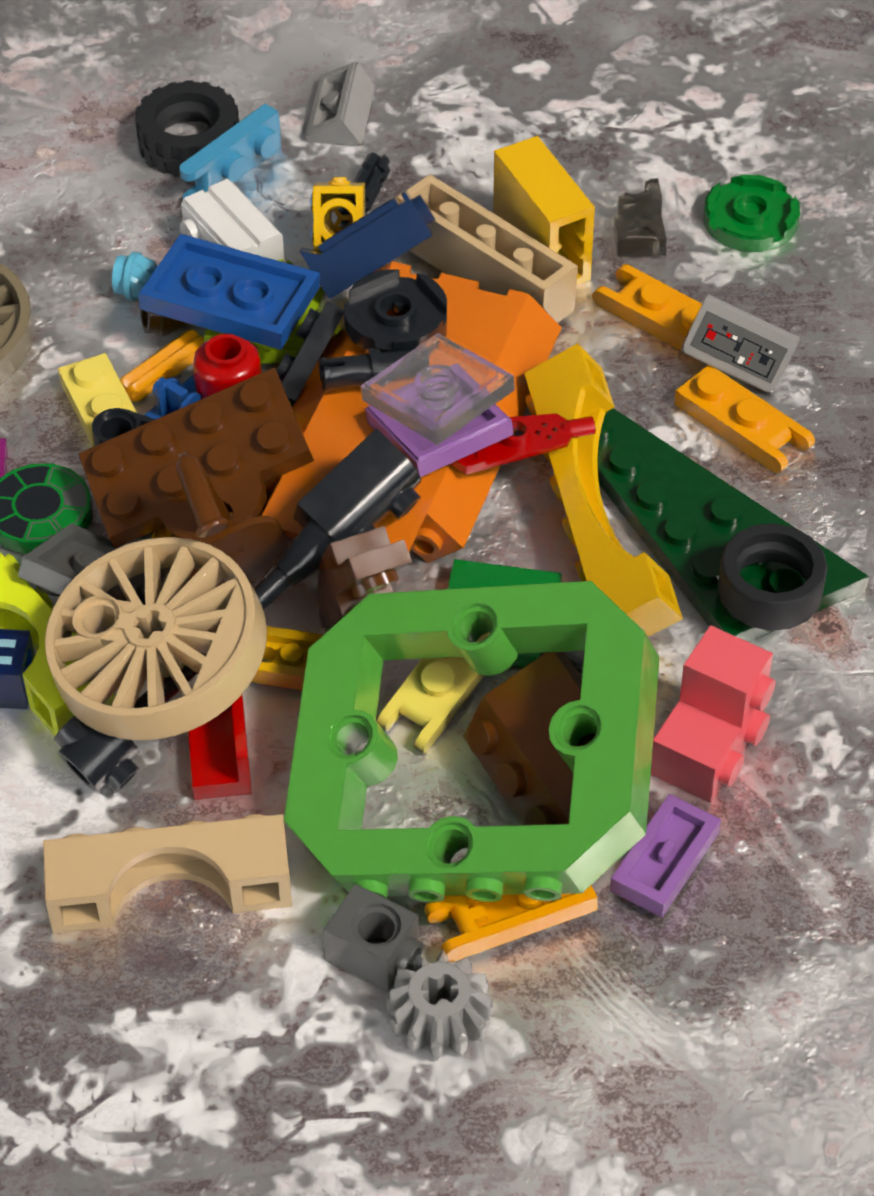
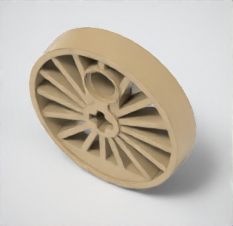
M176 537L153 538L122 546L103 555L84 568L68 584L58 598L49 617L45 636V651L51 674L61 698L68 709L85 725L98 732L120 739H163L191 731L209 722L229 708L242 695L255 677L262 662L267 641V625L265 614L256 592L239 565L228 555L211 545L196 540ZM171 568L161 590V569ZM193 569H198L199 571L189 580ZM142 573H145V605L142 604L128 580ZM223 579L227 581L216 587ZM118 584L127 601L116 600L105 592ZM72 632H76L77 636L71 637ZM77 660L76 662L65 667V662ZM184 666L198 673L193 689H191L181 671ZM171 676L182 697L165 703L164 678ZM147 678L148 707L134 708ZM90 682L81 693L76 690L78 687ZM118 689L112 705L103 704Z

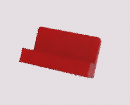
M242 693L229 708L217 717L188 731L194 800L252 794Z

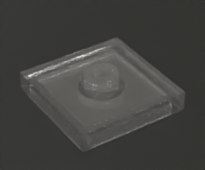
M439 333L360 386L364 402L436 445H439L515 390L514 375Z

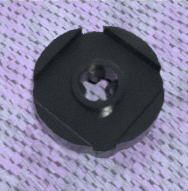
M398 269L377 271L358 280L349 290V300L344 304L345 329L350 339L365 351L367 348L378 347L380 352L416 349L423 346L428 350L435 344L444 341L447 336V297L441 286L426 275L416 272L415 280L409 277H400V270ZM394 310L398 314H406L401 316H389L387 315V311Z

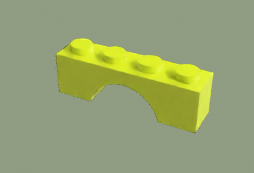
M0 552V635L20 639L37 651L32 663L22 675L30 709L55 737L74 714L68 709L58 692L46 657V629L54 605L47 594L41 592L37 587L33 589L26 580L18 577L20 564L11 554L3 556ZM72 632L71 637L77 636L76 632ZM77 660L65 662V667L76 662ZM90 682L78 687L76 690L81 693ZM115 692L103 704L111 706L115 698Z

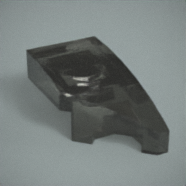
M651 178L645 181V190L639 194L626 192L618 197V214L613 216L617 257L666 256L667 238L662 219V194L658 178Z

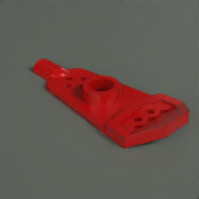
M557 413L509 417L512 420L513 430L521 431L524 434L505 438L451 463V465L466 475L568 447L572 438L596 434L595 422L592 416L567 420Z

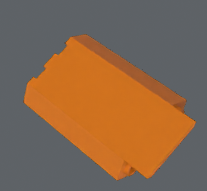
M392 261L375 271L398 269L400 270V277H409L416 280V274L411 273V265ZM441 273L438 279L432 278L441 286L447 297V336L444 341L435 344L427 350L430 363L429 379L458 367L508 417L523 416L527 407L525 397L530 394L524 373L548 360L562 327L529 293L509 289L505 296L478 289V281ZM394 310L387 311V315L389 316H401L406 314H398ZM344 315L320 358L365 354V350L357 346L348 336L344 325ZM318 360L293 406V411L314 461L265 482L267 504L261 516H271L277 519L286 537L295 539L303 530V527L293 518L297 503L374 431L367 423L365 408L425 381L413 380L386 383L383 389L370 390L368 385L332 389L324 392L322 389V383L324 382L320 381ZM448 464L421 477V483L414 489L421 496L419 502L401 520L397 521L389 513L375 528L385 526L390 543L404 539L408 552L411 549L427 563L461 550L465 547L501 465L465 475L453 465Z

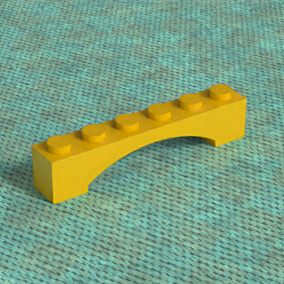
M577 343L524 373L530 394L525 399L532 415L557 413L567 420L587 416L593 417L596 434L572 438L568 447L543 453L552 464L554 475L550 477V484L556 497L564 505L567 517L562 519V524L569 540L576 546L580 559L575 562V568L580 580L592 581L642 628L647 637L683 620L669 574L645 552L635 557L626 552L609 523L600 494L597 458L600 432L605 413L613 409L614 404L602 367Z

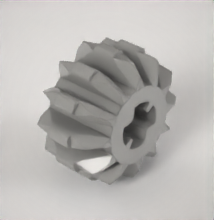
M444 950L441 951L437 957V962L434 963L427 962L417 954L416 959L413 961V971L398 968V972L394 977L395 988L391 989L387 995V1010L392 1015L391 1029L395 1033V1037L407 1036V1046L412 1054L427 1045L431 1047V1054L436 1061L444 1053L443 1048L451 1047L463 1057L468 1048V1039L482 1042V1038L486 1034V1021L490 1020V1017L493 1015V1000L488 994L489 982L485 977V973L472 974V963H470L468 956L453 965L449 963L448 955H446Z

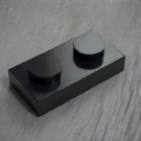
M328 301L322 307L320 313L312 308L309 310L296 336L304 339L303 344L295 357L286 353L276 370L291 406L296 402L344 315L343 309Z

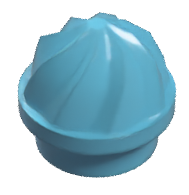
M133 251L129 256L118 255L112 271L113 292L118 295H125L127 301L135 302L139 300V292L157 268L156 262L144 257L141 252Z

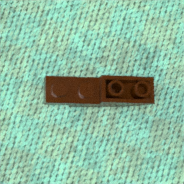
M385 526L329 544L321 558L318 575L319 619L323 628L335 625L367 595L393 592L391 584L399 581L396 572L412 562L404 539L390 543Z

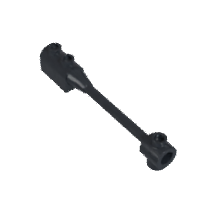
M377 428L297 503L293 518L303 527V530L278 558L273 566L274 570L254 588L263 611L286 588L296 585L319 570L323 553L330 543L376 529L375 526L389 513L399 521L421 499V496L414 490L421 483L418 471L407 457ZM184 666L181 670L187 682L198 674L187 666ZM171 676L164 678V700L167 703L179 692ZM148 690L138 698L134 708L148 707ZM75 715L54 737V741L61 747L57 751L61 759L96 793H99L106 785L114 793H117L140 770L132 761L140 753V750L132 740L120 739L98 732L85 725Z

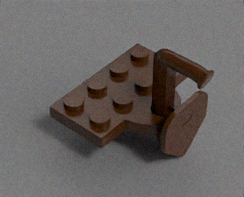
M275 367L78 453L108 538L115 548L166 527L172 537L200 541L224 552L239 565L253 588L264 579L289 545L278 520L271 516H261L267 504L265 482L314 461ZM193 569L189 580L199 571L198 569ZM223 579L216 587L227 581Z

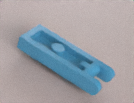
M263 104L183 162L179 167L181 179L184 181L195 180L196 183L195 186L183 194V199L201 190L207 192L209 186L227 178L233 183L238 182L254 167L273 156L281 148L279 111L267 104Z

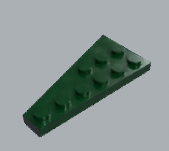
M613 408L607 411L601 427L597 458L599 485L708 626H714L747 642L776 631L750 627L730 614L722 604L718 590L720 563L725 545L736 533L753 525L776 523L790 527L794 526ZM816 542L824 552L828 567L820 607L816 612L867 590L868 575ZM772 561L755 562L742 568L739 573L750 585L759 590L773 593L789 592L803 586L805 580L798 571L786 564Z

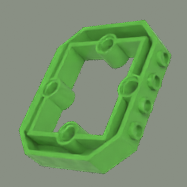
M592 581L369 594L308 648L284 821L348 893L357 884L386 899L387 896H409L413 900L426 903L441 902L446 895H466L477 901L495 902L501 900L502 895L525 894L534 900L554 901L560 899L561 894L583 893L646 835L660 657L645 631ZM491 632L487 638L477 642L482 635ZM585 651L580 700L569 702L559 708L549 725L550 741L572 773H574L569 824L475 827L463 817L449 816L439 819L429 828L362 829L367 787L378 785L386 780L394 771L398 760L395 744L376 721L384 660L462 657L474 672L479 675L492 676L510 668L517 659L518 654ZM596 733L591 742L577 747L578 742L583 737ZM364 743H367L363 750L354 754V752L359 746H361ZM468 848L466 855L461 860L451 863V859L458 851Z

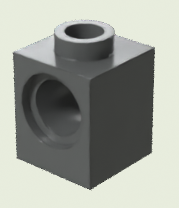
M357 884L352 887L323 929L326 962L388 993L394 985V977L398 972V968L413 971V961L416 959L417 954L421 956L423 951V943L419 941V915ZM372 938H384L387 940L380 944L367 942Z

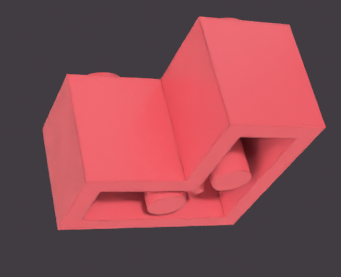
M709 626L683 665L680 700L653 739L652 776L709 803L712 802L723 784L729 787L732 786L744 762L745 756L742 753L749 743L755 746L759 744L770 721V714L765 713L764 709L770 701L776 685V680L770 678L772 652L714 626Z

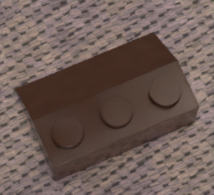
M546 652L485 694L463 734V738L471 751L475 754L521 825L569 824L574 773H572L549 738V725L557 710L569 702L580 700L582 677L564 652ZM596 733L583 737L578 742L577 747L591 742Z

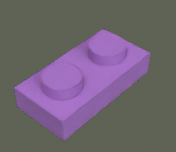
M669 793L647 825L646 835L631 848L611 877L610 891L663 918L719 834L721 819Z

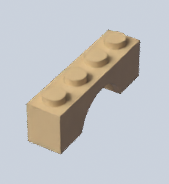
M251 814L234 820L216 822L189 821L179 826L151 829L132 827L122 832L96 835L70 834L60 839L43 840L45 902L53 934L113 927L120 910L134 894L149 885L166 880H189L206 885L225 900L232 913L293 907L283 814L271 816Z

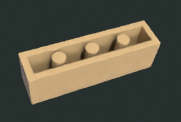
M431 174L407 189L412 199L419 194L422 196L436 219L428 224L432 230V236L409 251L445 274L478 281V289L505 296L509 289L529 293L557 323L574 311L578 271L576 264ZM401 194L396 197L399 202L404 200Z

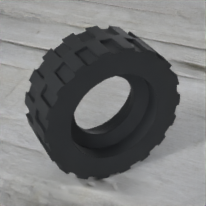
M185 80V82L168 83L167 86L158 87L152 90L150 95L144 96L141 100V105L137 106L135 111L137 139L141 157L146 159V163L151 168L155 167L158 169V172L174 174L176 177H180L179 167L183 162L239 123L237 104L235 105L232 95L225 93V89L219 86H212L204 81L201 83ZM187 121H197L211 125V128L189 136L165 132L168 127Z

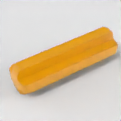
M194 329L187 330L120 378V382L132 402H140L152 393V388L158 379L162 377L166 379L173 378L193 364L195 352L204 343V337L199 335Z

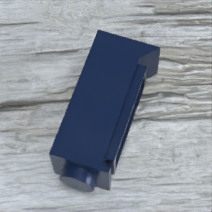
M406 189L401 194L404 200L399 202L395 196L318 245L320 250L305 247L299 250L309 268L320 272V285L329 299L432 236V230L428 224L436 219L420 194L412 199Z

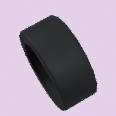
M771 523L753 525L732 537L725 545L718 578L721 602L733 617L750 627L769 631L796 627L808 621L820 607L828 568L824 552L812 537L794 527ZM772 561L786 564L798 571L805 580L803 586L789 592L773 593L759 590L750 585L739 573L742 568L755 562Z

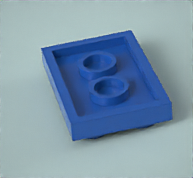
M180 233L139 292V309L220 333L233 334L248 341L281 350L319 290L320 272Z

